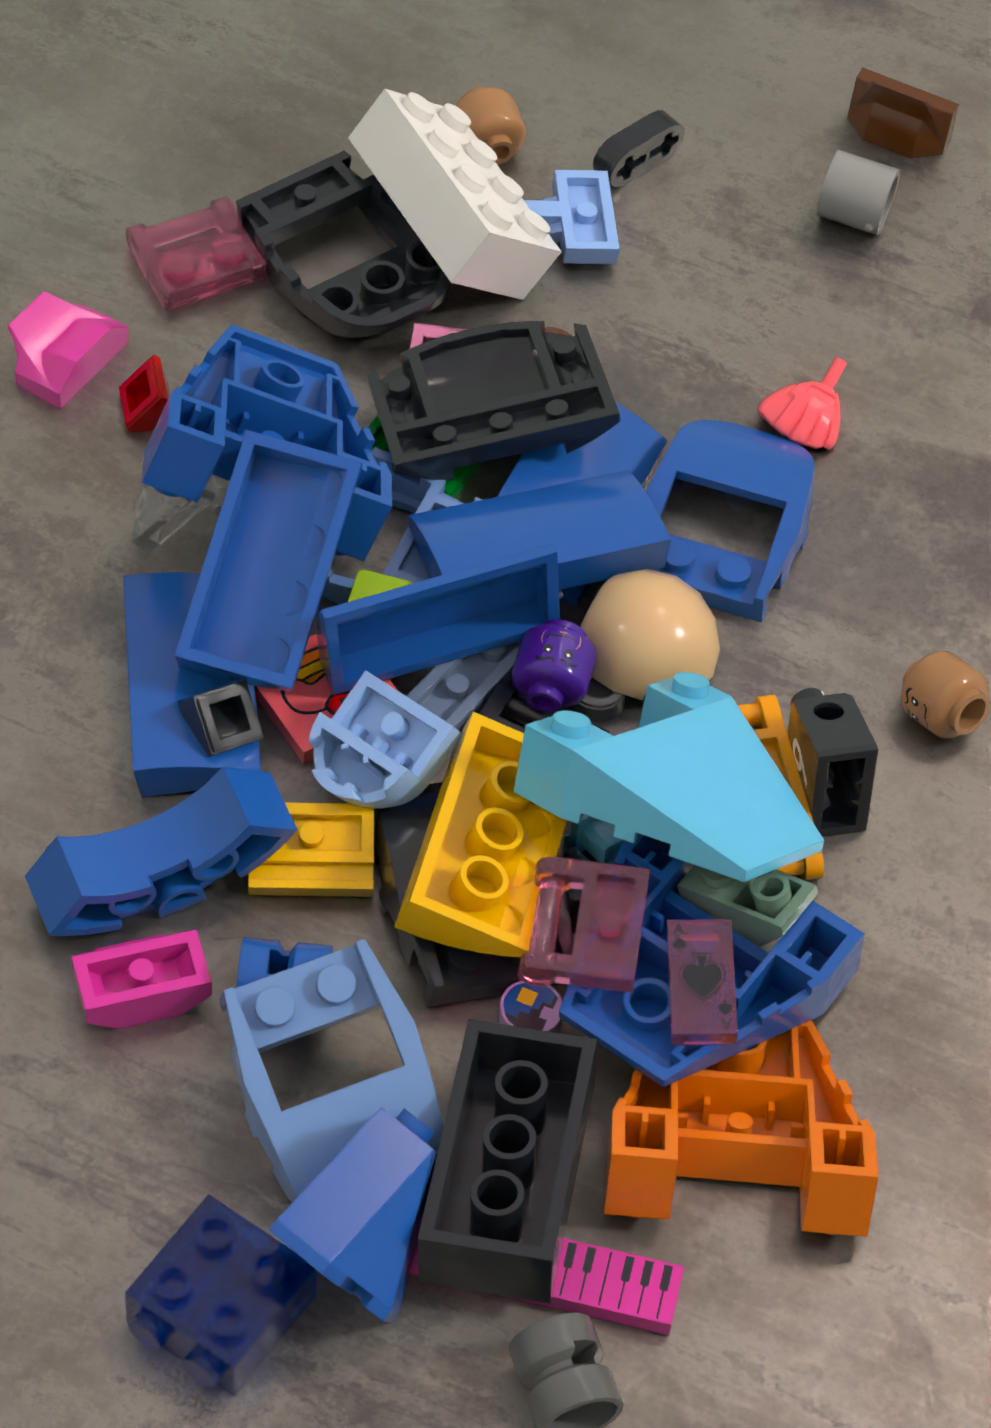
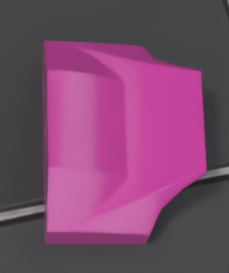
M43 291L8 325L18 357L15 370L16 384L59 409L64 407L129 342L128 326L87 306L71 304L46 291Z
M197 929L167 936L162 934L96 948L94 952L71 956L72 968L86 1023L122 1029L176 1017L186 1013L212 996V981Z

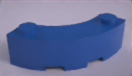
M222 767L204 786L190 797L146 821L103 834L78 837L57 836L26 873L25 878L49 935L75 936L116 931L122 929L120 918L137 915L156 909L159 917L163 918L207 899L203 888L225 877L234 870L243 878L279 850L297 832V828L270 772Z

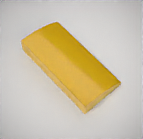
M473 712L461 731L463 736L454 747L394 928L458 949L498 956L524 957L529 949L567 820L559 818L513 792L524 733Z

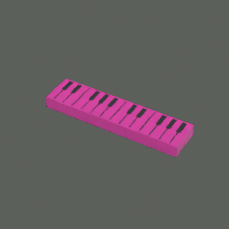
M564 1238L551 1304L518 1298L513 1299L572 1313L587 1314L589 1317L669 1335L684 1266ZM418 1244L416 1247L410 1274L417 1276Z

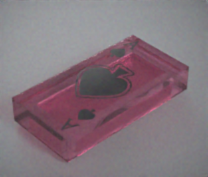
M732 919L667 920L671 1045L737 1044L738 1027Z

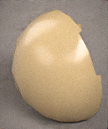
M650 569L619 573L606 580L592 601L580 627L585 631L587 638L596 649V664L592 678L613 692L639 700L644 699L647 685L674 677L679 672L696 673L710 680L714 675L720 653L716 619L701 594L675 575Z

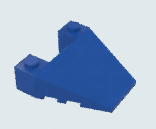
M232 324L207 351L203 362L199 366L195 365L189 372L184 384L180 388L176 387L170 394L144 451L143 484L152 486L163 495L183 497L197 503L211 475L230 481L246 430L362 462L363 466L335 552L336 556L347 555L365 561L392 508V474L386 462L378 461L377 463L371 452L375 439L369 428L362 427L360 429L354 417L359 406L338 363Z
M638 833L637 840L634 843L624 840L620 845L607 889L602 894L587 942H584L559 1009V1018L587 1037L597 1039L599 1045L662 1087L668 1086L823 1015L857 973L864 942V932L815 901H812L768 953L681 897L677 885L694 865L668 856L671 844ZM678 923L684 934H682L681 931H676V933L674 934V931ZM679 937L686 943V947L681 948V952H678L679 948L673 947L674 941ZM695 952H709V953H711V958H710L709 961H716V962L720 963V964L723 966V968H724V970H725V973H726L725 981H724V983L722 984V986H721L712 996H710L708 999H706V1000H704V1001L701 1000V999L707 998L710 994H712V993L721 985V983H722V981H723V979H724V971H723L722 967H721L719 964L715 963V962H709V963H707L708 958L710 957V954H693V957H694L696 963H694V962H689V963L685 964V965L682 967V969H681L680 977H681L682 982L685 984V986H686L687 988H689L694 994H696L697 996H699L701 999L697 998V997H696L695 995H693L687 988L684 987V985L681 983V981H680V979H679V970H680L681 966H682L684 963L688 962V961H694L693 958L691 957V954H692V953H695ZM695 956H707L705 965L716 964L722 971L720 983L705 997H701L692 990L682 978V972L686 965L696 964L699 966ZM723 1001H727L726 1004L732 1005V1010L727 1015H724L718 1008L720 1004H724ZM721 1018H724V1022H729L730 1019L728 1018H732L727 1030Z

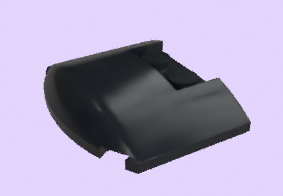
M544 321L508 322L471 328L430 340L401 353L402 366L396 368L382 380L379 379L377 369L367 375L368 385L395 473L415 478L455 480L454 468L562 443L568 454L588 444L620 422V413L587 326L574 323L575 336L545 332Z

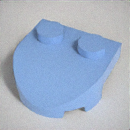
M365 670L332 719L321 712L315 719L309 735V743L314 748L315 769L312 770V773L322 787L345 802L368 808L399 806L413 800L425 790L463 734L451 724Z

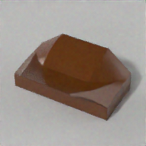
M862 67L856 77L847 119L864 141L908 158L943 155L951 141L959 104Z

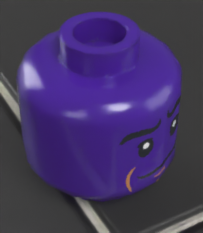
M560 619L545 621L543 624L528 629L522 637L512 669L513 685L526 698L527 703L539 711L557 712L560 708L577 705L587 694L596 664V649L587 638L585 631L578 625Z

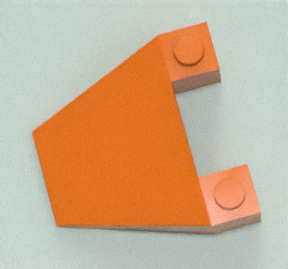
M810 1020L665 1087H662L635 1069L628 1091L624 1098L619 1097L612 1110L605 1164L604 1214L670 1220L676 1176L799 1187L802 1231L826 1233L829 1235L867 1237L879 1178L875 1132L868 1119L860 1120L851 1104L853 1093L846 1080H838L830 1066L831 1053L813 1021Z

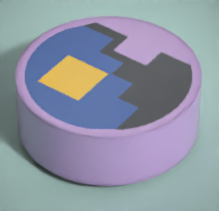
M535 979L515 982L505 990L501 997L499 1023L558 1033L562 1023V1019L559 1018L562 998L557 990L546 982Z

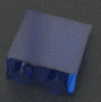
M208 1194L126 1290V1321L131 1333L142 1344L157 1351L163 1347L182 1360L184 1369L197 1382L208 1388H214L218 1385L235 1397L316 1297L317 1270L292 1249Z

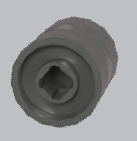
M577 1312L563 1313L545 1318L529 1325L510 1342L509 1353L520 1383L526 1389H533L528 1394L527 1403L537 1428H604L621 1414L624 1406L611 1370L605 1365H599L603 1360L604 1351L592 1319L587 1314Z

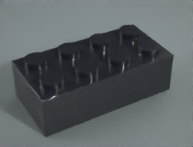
M468 1019L418 1235V1282L551 1304L595 1085L597 1039Z

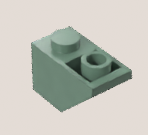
M694 865L677 885L681 897L759 947L784 936L818 895L815 884L777 869L742 882Z

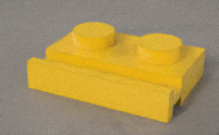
M285 802L297 832L270 858L249 873L248 895L373 897L374 808L357 806L351 803Z

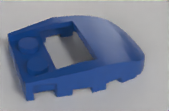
M698 420L687 423L677 432L647 488V494L660 517L676 478L783 508L784 512L767 561L669 534L671 543L665 567L655 569L654 571L679 577L697 590L710 608L762 622L766 616L767 598L771 589H781L790 573L791 564L798 550H803L808 535V521L814 493V460L810 453L802 446L768 432L716 420Z

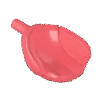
M835 357L821 383L808 381L790 384L771 393L758 405L759 416L766 420L780 434L787 436L789 440L797 444L806 445L813 449L821 447L826 450L832 449L838 439L841 425L840 398L833 388L847 366V362L839 357Z

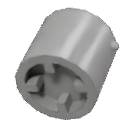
M838 150L833 157L821 189L817 216L879 235L887 220L900 178V169Z

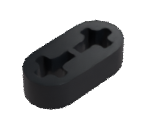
M664 110L654 111L607 139L594 157L593 169L608 171L609 183L613 187H622L669 159L678 150L683 141L684 128Z

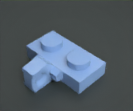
M555 170L552 182L554 197L544 198L543 200H524L531 211L540 215L550 226L548 234L555 243L560 242L563 263L617 264L620 248L608 171Z

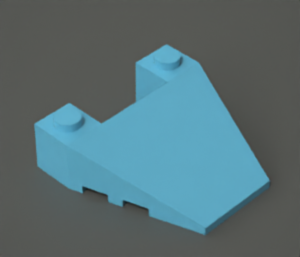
M679 672L674 677L647 685L639 728L615 736L590 724L591 721L587 716L574 711H558L551 717L526 724L513 792L559 818L579 824L582 821L583 815L591 816L615 825L613 837L631 843L637 840L638 833L671 844L668 855L670 857L742 882L819 853L823 849V837L732 696L710 686L709 680L702 675L692 672Z

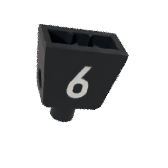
M817 688L803 689L796 693L790 702L788 737L814 825L821 836L867 830L879 750L852 695L846 693L825 695L823 691ZM829 769L833 772L835 777L833 782L831 781V778L828 773Z

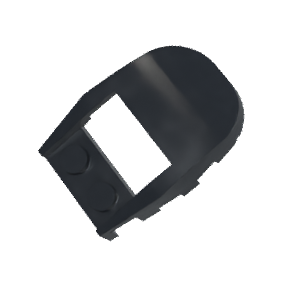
M342 151L236 200L237 216L240 227L272 285L314 323L331 334L351 338L366 337L397 328L433 310L447 297L451 282L373 174L362 179L350 169L352 156L346 151ZM358 206L377 232L393 249L307 289L288 263L284 264L275 251V245Z
M443 782L429 784L420 795L407 803L395 807L382 808L374 832L375 864L380 867L382 883L379 897L384 914H390L394 924L396 923ZM557 856L544 895L549 908L548 919L537 920L529 949L524 957L498 956L458 949L397 929L400 935L398 944L408 965L419 964L428 982L423 996L428 1007L502 995L510 985L526 979L540 980L551 986L570 982L576 962L566 877Z

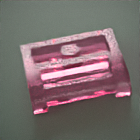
M228 196L212 200L208 208L146 227L141 223L126 228L125 234L129 249L165 311L266 278V262L239 221L235 206ZM215 228L220 232L219 234L161 253H157L155 249L156 247Z
M544 857L539 859L536 863L533 880L539 889L529 949L520 958L519 979L524 983L538 987L561 983L633 993L650 869L560 857ZM571 888L582 890L572 955L554 953L563 893Z

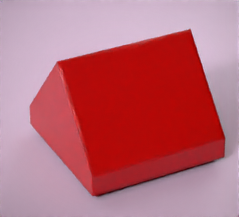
M152 355L119 386L126 429L133 433L154 430L170 396V389L161 359L156 355Z

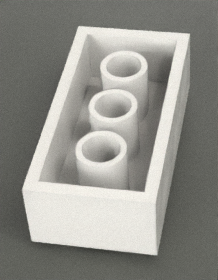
M384 89L348 139L451 283L524 300L562 252L548 234L550 226L540 215L530 210L522 199L524 194L522 188L513 179L504 175L495 162L497 160L496 153L486 143L476 137L469 127L471 125L470 118L461 109L450 103L441 106L428 102L425 98L413 92L405 95Z

